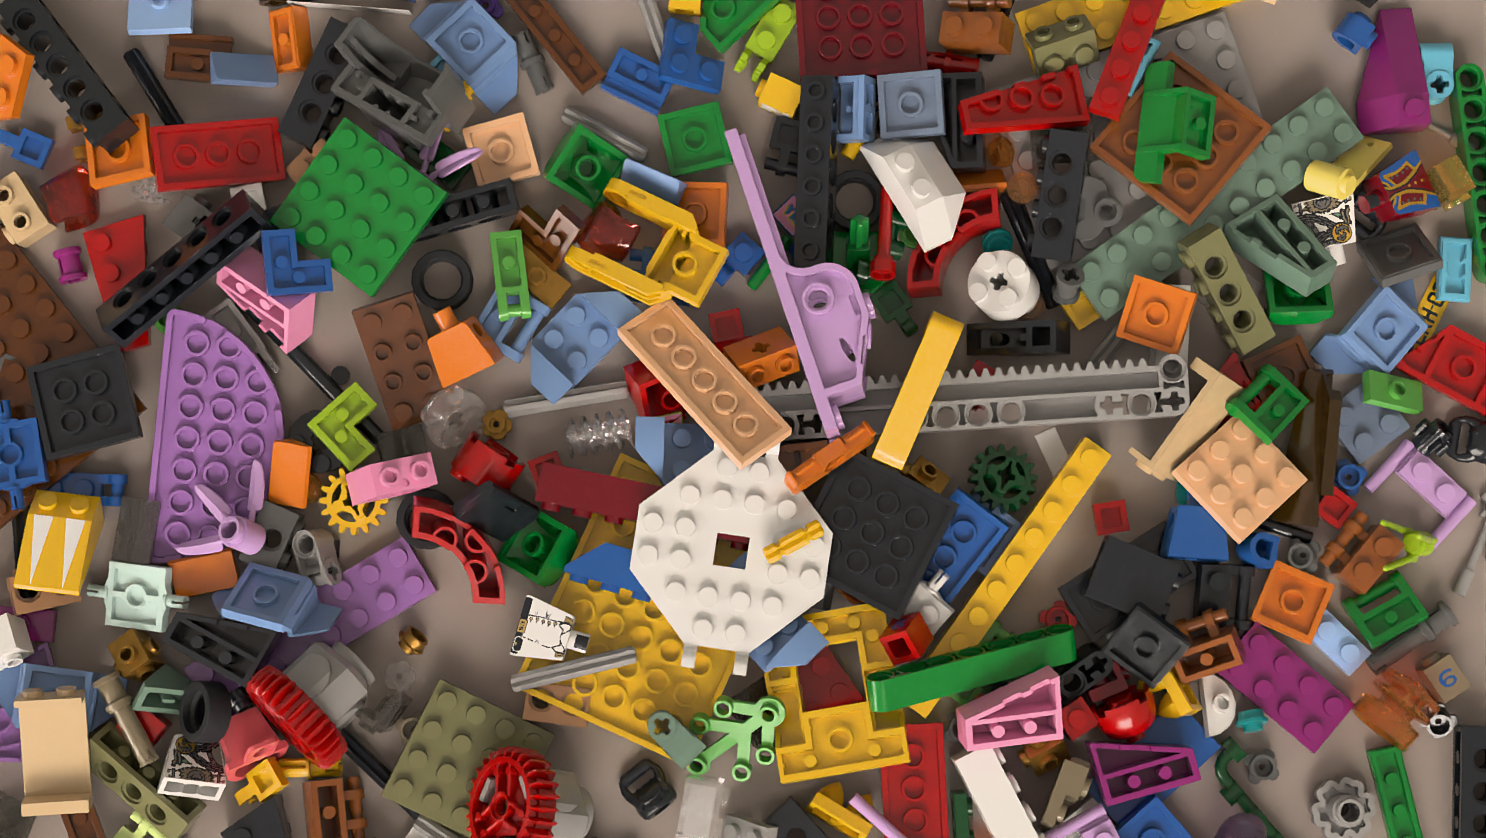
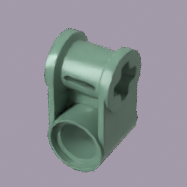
M655 711L648 718L647 728L650 736L683 770L707 747L688 727H684L668 711ZM658 718L661 721L665 718L669 719L667 724L669 731L665 733L661 730L656 733L654 731L656 728L655 719Z

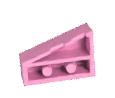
M1048 665L956 708L958 740L969 752L1063 739L1060 676Z

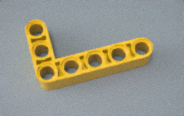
M932 311L922 334L921 343L871 458L902 470L961 335L964 323Z

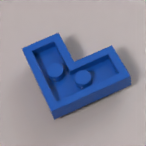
M669 17L665 22L657 79L717 95L721 91L725 62L695 54L699 25Z
M295 229L262 230L260 232L267 297L328 293L333 291L330 259L298 261Z

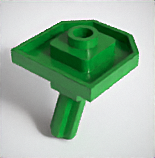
M860 213L856 214L855 217L850 219V232H834L833 263L839 264L850 271L857 257L869 260L870 262L874 259L878 250L879 232H869L868 217ZM867 280L865 285H859L861 293H875L886 281Z

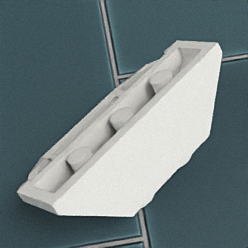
M880 137L874 140V142L862 145L860 151L924 253L952 240L966 192L935 143L917 138L883 141Z

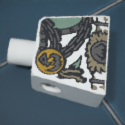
M1353 193L1343 200L1322 196L1291 204L1293 212L1337 261L1336 266L1347 263L1343 245L1356 242Z
M175 734L166 754L157 794L219 801L226 786L220 742H190L183 734Z

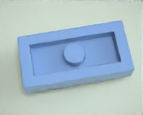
M1325 609L1312 642L1342 672L1350 676L1372 653Z

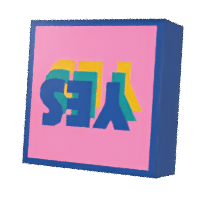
M794 193L773 212L775 221L792 239L795 237L796 195Z

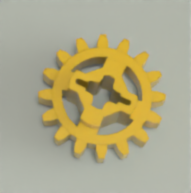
M344 468L339 469V478L333 475L328 477L332 484L330 487H321L327 493V496L320 498L319 502L327 505V508L321 514L324 516L331 515L332 518L328 522L329 526L339 523L340 533H345L348 527H350L351 535H357L360 527L365 533H369L370 523L376 526L381 525L377 517L379 514H388L382 508V505L390 503V499L375 501L374 509L369 515L367 509L370 502L359 504L358 508L348 505L351 497L345 476L348 473ZM341 487L342 492L339 500L334 501L335 493ZM344 512L351 513L356 522L346 521L339 514Z

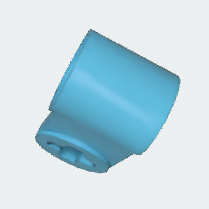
M1451 42L1419 43L1428 88L1429 105H1438L1454 89L1453 45ZM1433 83H1435L1436 88H1441L1440 93H1437L1436 88H1431Z

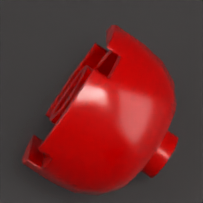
M1142 683L1144 689L1137 690L1135 684L1128 685V689L1103 699V703L1096 707L1095 703L1091 704L1090 710L1099 723L1097 725L1099 730L1109 738L1115 740L1126 739L1128 743L1144 738V732L1152 726L1157 711L1154 695L1148 685Z

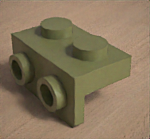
M1084 14L1070 16L1064 21L1049 26H1040L1034 31L1025 34L1026 41L1032 50L1038 78L1049 72L1054 71V73L1064 71L1068 66L1078 64L1079 68L1100 61L1095 29Z

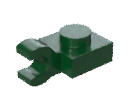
M895 279L870 296L872 305L887 325L896 320L907 338L918 331V326L907 313L913 307V303Z

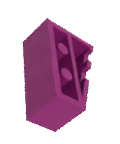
M1084 740L1101 801L1107 807L1202 780L1193 748L1187 745Z

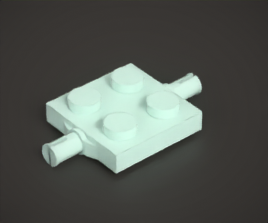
M113 560L109 561V574L105 585L89 583L87 589L91 590L87 591L88 596L104 598L106 607L105 625L166 632L171 607L186 610L189 606V603H183L189 601L188 596L172 595V567Z

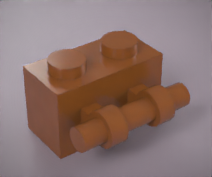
M948 0L949 7L960 8V12L943 11L938 42L944 48L952 51V54L1011 55L1015 24L1003 12H1000V9L1011 8L1012 0ZM974 8L987 9L986 12H973Z
M1360 510L1352 519L1348 518L1342 525L1344 529L1337 538L1327 543L1324 547L1326 551L1319 558V561L1329 568L1334 560L1337 559L1340 563L1331 574L1355 594L1365 595L1384 572L1383 566L1391 563L1405 544L1381 524L1371 525L1365 531L1362 526L1369 517ZM1355 537L1358 541L1347 554L1344 548Z
M1225 607L1215 611L1212 608L1202 611V615L1189 620L1182 618L1174 621L1175 625L1173 626L1193 640L1189 649L1174 665L1182 684L1244 663L1246 652L1235 625L1232 624L1223 628L1218 626V623L1229 619ZM1207 628L1208 633L1192 638L1191 632Z
M359 776L347 777L348 790L346 791L343 790L342 778L302 783L307 838H348L347 830L352 829V838H365V828L368 826L367 818H363L362 798H365L364 789L360 787ZM346 800H349L350 820H346Z

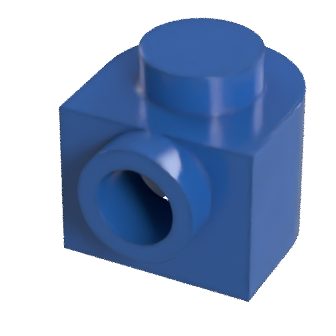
M1356 11L1355 13H1346L1333 31L1332 37L1339 45L1356 55L1361 47L1367 50L1378 34L1373 31L1376 26L1371 23V19L1364 13Z
M1266 532L1251 533L1240 544L1236 542V555L1243 564L1256 566V569H1271L1274 567L1278 557L1280 537Z

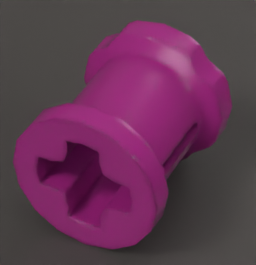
M66 247L53 252V257L58 260L60 268V284H74L88 279L87 273L83 272L80 259L81 247Z

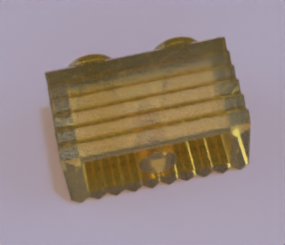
M1456 154L1426 171L1441 206L1433 210L1443 207L1445 212L1469 199L1471 196L1468 191L1476 187Z

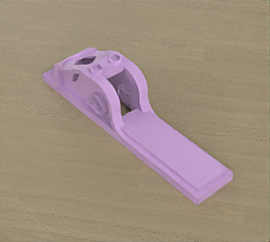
M734 128L724 133L827 438L831 443L837 438H841L839 430L845 429L838 407L866 398L868 377H865L867 349H871L873 328L870 319L876 318L868 292L861 293L855 276L847 268L835 263H821L808 268H796L789 264L745 133L739 135L737 129ZM820 303H826L821 308H815ZM851 353H854L855 356L853 362L848 358Z

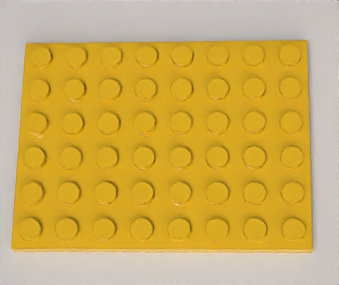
M620 453L610 476L662 486L659 477L649 465ZM592 513V517L586 526L571 561L605 542L632 550L636 522L624 520L623 526L604 522L605 516ZM718 540V544L715 547L713 565L729 567L745 551L730 548L731 542ZM565 573L550 605L576 617L573 630L591 635L586 653L567 649L564 661L526 657L519 673L628 646L635 648L637 662L552 683L572 686L576 694H569L565 698L564 703L551 697L550 693L544 689L535 690L531 688L523 691L671 759L648 733V718L655 711L665 710L671 713L684 727L690 729L689 724L694 714L702 712L712 717L715 701L722 695L734 668L736 651L697 646L694 668L681 667L684 642L652 599L649 603L631 598L633 591L620 588L619 594L600 589L601 582L590 579L588 585L569 580L570 574ZM576 687L592 689V691L580 693ZM591 695L589 713L587 714L581 711L583 707L581 696L587 697ZM657 718L654 720L656 724L654 731L656 733L661 730L665 733L669 731L667 726L669 719L665 718L661 721ZM695 721L696 725L700 727L705 726L702 721ZM695 734L700 740L702 739L703 735Z

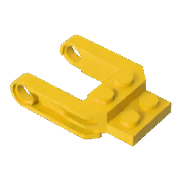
M611 178L603 191V195L610 202L668 230L648 263L645 275L596 252L593 255L581 248L575 247L573 244L564 258L565 262L575 270L649 306L670 300L675 296L699 308L729 256V250L700 236L693 213L621 179Z

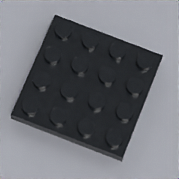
M857 453L830 472L813 505L833 533L826 582L901 621L960 504Z

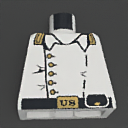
M527 595L510 655L564 661L567 649L586 653L591 635L573 630L576 621L575 616L538 598Z

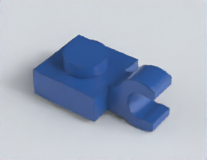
M25 128L22 129L20 136L0 129V143L14 148L11 155L13 159L44 170L55 144L54 140Z
M742 231L726 248L729 250V256L714 281L723 287L736 272L745 277L765 255L764 250Z

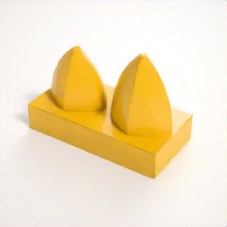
M1175 666L1170 669L1154 689L1151 688L1152 692L1163 689L1167 690L1158 706L1157 714L1159 716L1179 718L1194 715L1203 709L1189 683H1181ZM1140 679L1136 687L1137 690L1144 689L1142 684L1144 682Z
M840 782L826 785L810 799L805 811L849 838H866L873 826L851 804L847 808L843 807L844 792ZM871 794L862 795L861 797L873 807Z

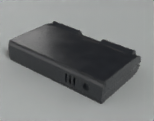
M490 480L481 484L452 506L454 516L458 520L474 526L503 543L533 522L540 514L538 506Z

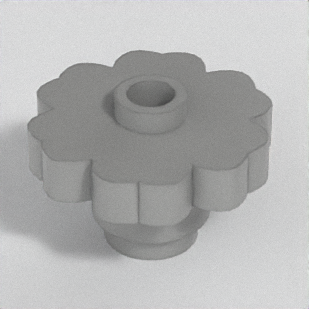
M1341 776L1337 782L1326 779L1322 782L1321 786L1315 788L1314 797L1317 801L1309 805V812L1312 824L1322 827L1324 837L1349 838L1350 836L1352 838H1362L1365 833L1372 829V823L1369 818L1377 813L1375 797L1373 794L1364 791V785L1361 781ZM1345 804L1346 811L1341 814V808Z

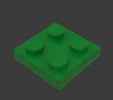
M718 101L657 115L671 177L676 178L733 164L731 151L724 133L725 127Z

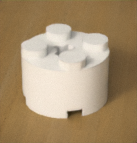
M999 250L982 253L972 267L968 277L969 296L985 314L995 321L1012 322L1019 320V317L1031 312L1038 302L1040 285L1036 275L1026 262L1013 252Z

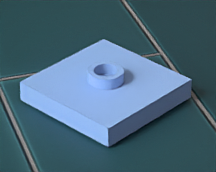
M129 0L127 31L130 36L193 33L194 0Z

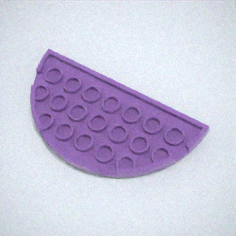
M175 308L169 311L166 317L142 563H167L170 560L194 556L181 554L175 548L191 540L218 534L221 523L195 491L196 484H204L217 493L231 507L232 514L229 515L230 517L241 516L248 519L250 511L247 509L252 463L256 459L262 464L265 481L264 500H268L273 443L275 440L285 439V421L280 397L269 372L254 351L236 334L221 324L205 316Z

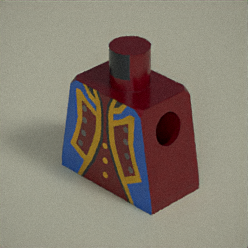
M1416 150L1397 159L1365 180L1363 186L1367 194L1358 198V206L1361 212L1369 214L1375 211L1379 221L1382 223L1421 216L1441 206Z

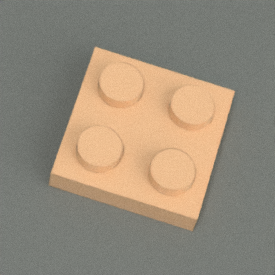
M523 112L462 129L467 149L477 147L483 150L482 155L471 162L477 186L510 178L515 182L541 174Z

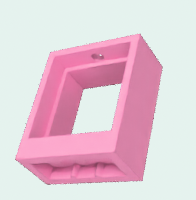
M431 452L369 464L345 474L352 506L410 494L438 484Z

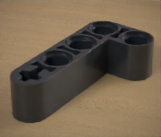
M1083 644L1076 649L1077 659L1075 661L1052 667L1060 676L1061 708L1097 684L1111 672L1113 660L1101 651L1102 648L1098 644ZM1094 657L1097 661L1095 664L1092 661ZM1079 667L1084 670L1083 673L1078 669ZM1069 674H1074L1073 680L1069 684L1063 685L1064 678ZM1004 680L982 686L981 692L983 695H986L1010 682Z

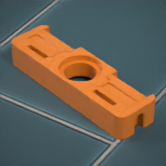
M866 420L862 421V424L843 437L837 438L813 454L810 459L791 472L788 471L784 478L785 485L793 495H797L871 445L875 440L876 432Z

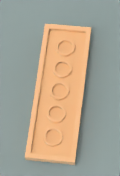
M672 299L654 304L618 328V336L740 470L791 435L792 428Z

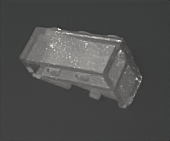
M687 772L675 838H722L725 820L718 818L720 807H727L730 788L724 787L725 779L706 775H694Z

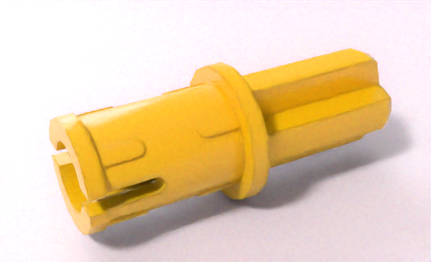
M342 757L329 769L318 768L308 758H282L278 760V764L286 778L307 777L308 780H313L314 777H341L343 772V763L339 764V762H342Z

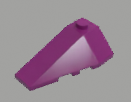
M1381 9L1378 11L1375 23L1376 28L1374 29L1378 36L1370 45L1367 64L1362 76L1363 81L1355 105L1357 128L1363 136L1422 132L1431 124L1428 88L1412 9Z

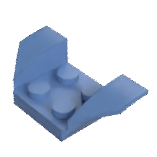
M476 0L429 4L409 25L428 46L430 45L461 76L476 96L495 115L517 94V44Z
M1373 276L1371 280L1378 288L1338 335L1326 332L1310 350V356L1324 369H1332L1334 374H1361L1367 370L1389 374L1429 327L1423 316L1418 312L1413 278L1382 288Z
M620 291L575 294L532 339L531 384L555 405L571 387L575 388V386L579 385L621 341V338L618 336V328L642 312Z
M636 416L635 449L659 477L663 487L714 450L715 441L699 424L665 423V417Z
M745 551L729 567L745 569L747 552ZM800 615L750 652L749 656L764 673H767L775 667L807 665L829 642L811 622H807Z
M252 562L248 564L234 588L216 591L211 597L222 620L229 618L281 633L287 631L288 637L329 631L343 611L342 608L319 603L316 586L313 585L309 577Z
M21 663L18 666L5 668L0 671V704L17 729H20L19 710L14 708L13 702L18 693H22V690L27 688H42L43 692L56 691V688L61 686H76V690H85L88 734L114 716L106 712L105 707L107 705L98 688H94L92 683L106 676V674ZM119 676V679L126 691L128 679H124L121 676Z

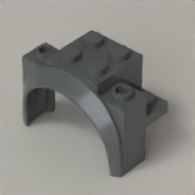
M354 17L334 43V46L346 59L348 65L331 86L332 92L358 107L374 126L418 151H421L424 145L430 148L445 127L458 134L476 109L465 94L461 76L452 67L445 63L443 72L397 45L362 17Z

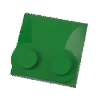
M575 123L563 136L548 160L542 177L597 212L606 198L603 195L604 189L611 178H618L620 176L624 162L629 157L581 124Z
M1262 270L1265 295L1264 312L1270 322L1277 325L1317 324L1332 317L1334 306L1330 282L1305 297Z
M540 511L539 516L533 522L504 542L497 556L503 564L546 588L547 586L554 585L560 579L565 565L569 563L577 549L579 538L577 531Z

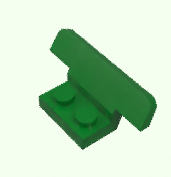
M1169 60L1151 63L1145 71L1134 176L1141 183L1162 184L1165 154L1178 152L1201 161L1210 159L1217 97L1191 87L1173 88L1175 63Z

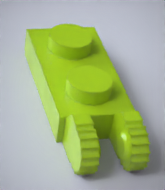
M780 0L761 18L735 65L734 70L741 73L746 68L752 54L762 60L754 69L751 80L755 83L759 82L768 65H772L796 25L795 3L790 0Z

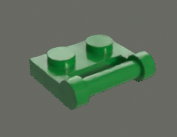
M1264 364L1258 370V376L1237 398H1231L1225 405V409L1232 417L1239 418L1268 446L1310 401L1275 367L1270 364ZM1267 384L1272 385L1275 388L1274 392L1253 412L1247 405Z
M1398 570L1388 574L1386 580L1371 587L1365 595L1359 594L1354 598L1347 597L1341 601L1345 613L1355 623L1372 650L1426 620L1429 615ZM1394 589L1399 592L1397 596L1365 614H1362L1360 611L1362 607Z

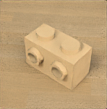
M13 171L0 180V219L5 225L2 228V232L12 245L16 243L27 248L58 228L24 175Z

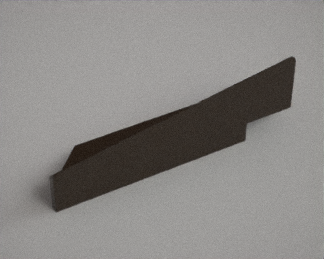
M1308 368L1306 370L1301 393L1310 402L1294 419L1286 457L1308 480L1271 514L1273 521L1318 527L1319 495L1333 496L1342 398L1340 391L1332 389L1334 374L1332 369Z

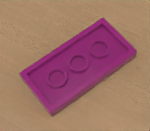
M1253 621L1250 629L1246 630L1240 637L1246 652L1244 663L1218 672V674L1255 706L1263 709L1267 716L1306 749L1315 754L1355 704L1263 626Z

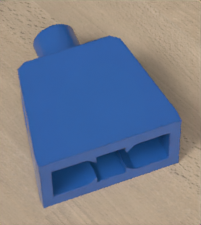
M1187 491L1186 505H1176L1169 509L1160 557L1213 563L1228 561L1229 552L1226 531Z

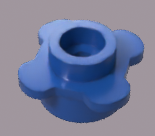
M1346 458L1340 459L1337 462L1338 468L1335 472L1334 486L1345 490L1347 495L1354 496L1359 492L1358 487L1362 484L1363 479L1366 478L1367 471L1364 467L1351 464ZM1346 474L1351 476L1350 480H1346Z

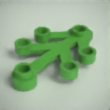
M722 695L716 699L713 706L714 713L720 718L709 717L702 712L693 715L689 727L694 734L703 735L708 730L727 734L705 748L693 760L699 761L702 766L692 762L687 767L688 771L694 775L705 774L715 758L738 743L737 761L732 768V776L735 780L744 782L750 778L753 770L750 763L752 732L762 726V741L758 746L755 756L760 764H771L776 756L774 746L775 726L780 725L784 721L786 708L782 700L773 695L764 696L756 703L733 700L729 696ZM719 704H726L729 709H721ZM770 710L774 715H768L764 711ZM732 712L751 716L745 721L723 719L729 717ZM695 721H702L705 726L700 727L696 725ZM761 751H768L771 756L766 757L762 755ZM742 767L746 769L747 773H740L737 768Z

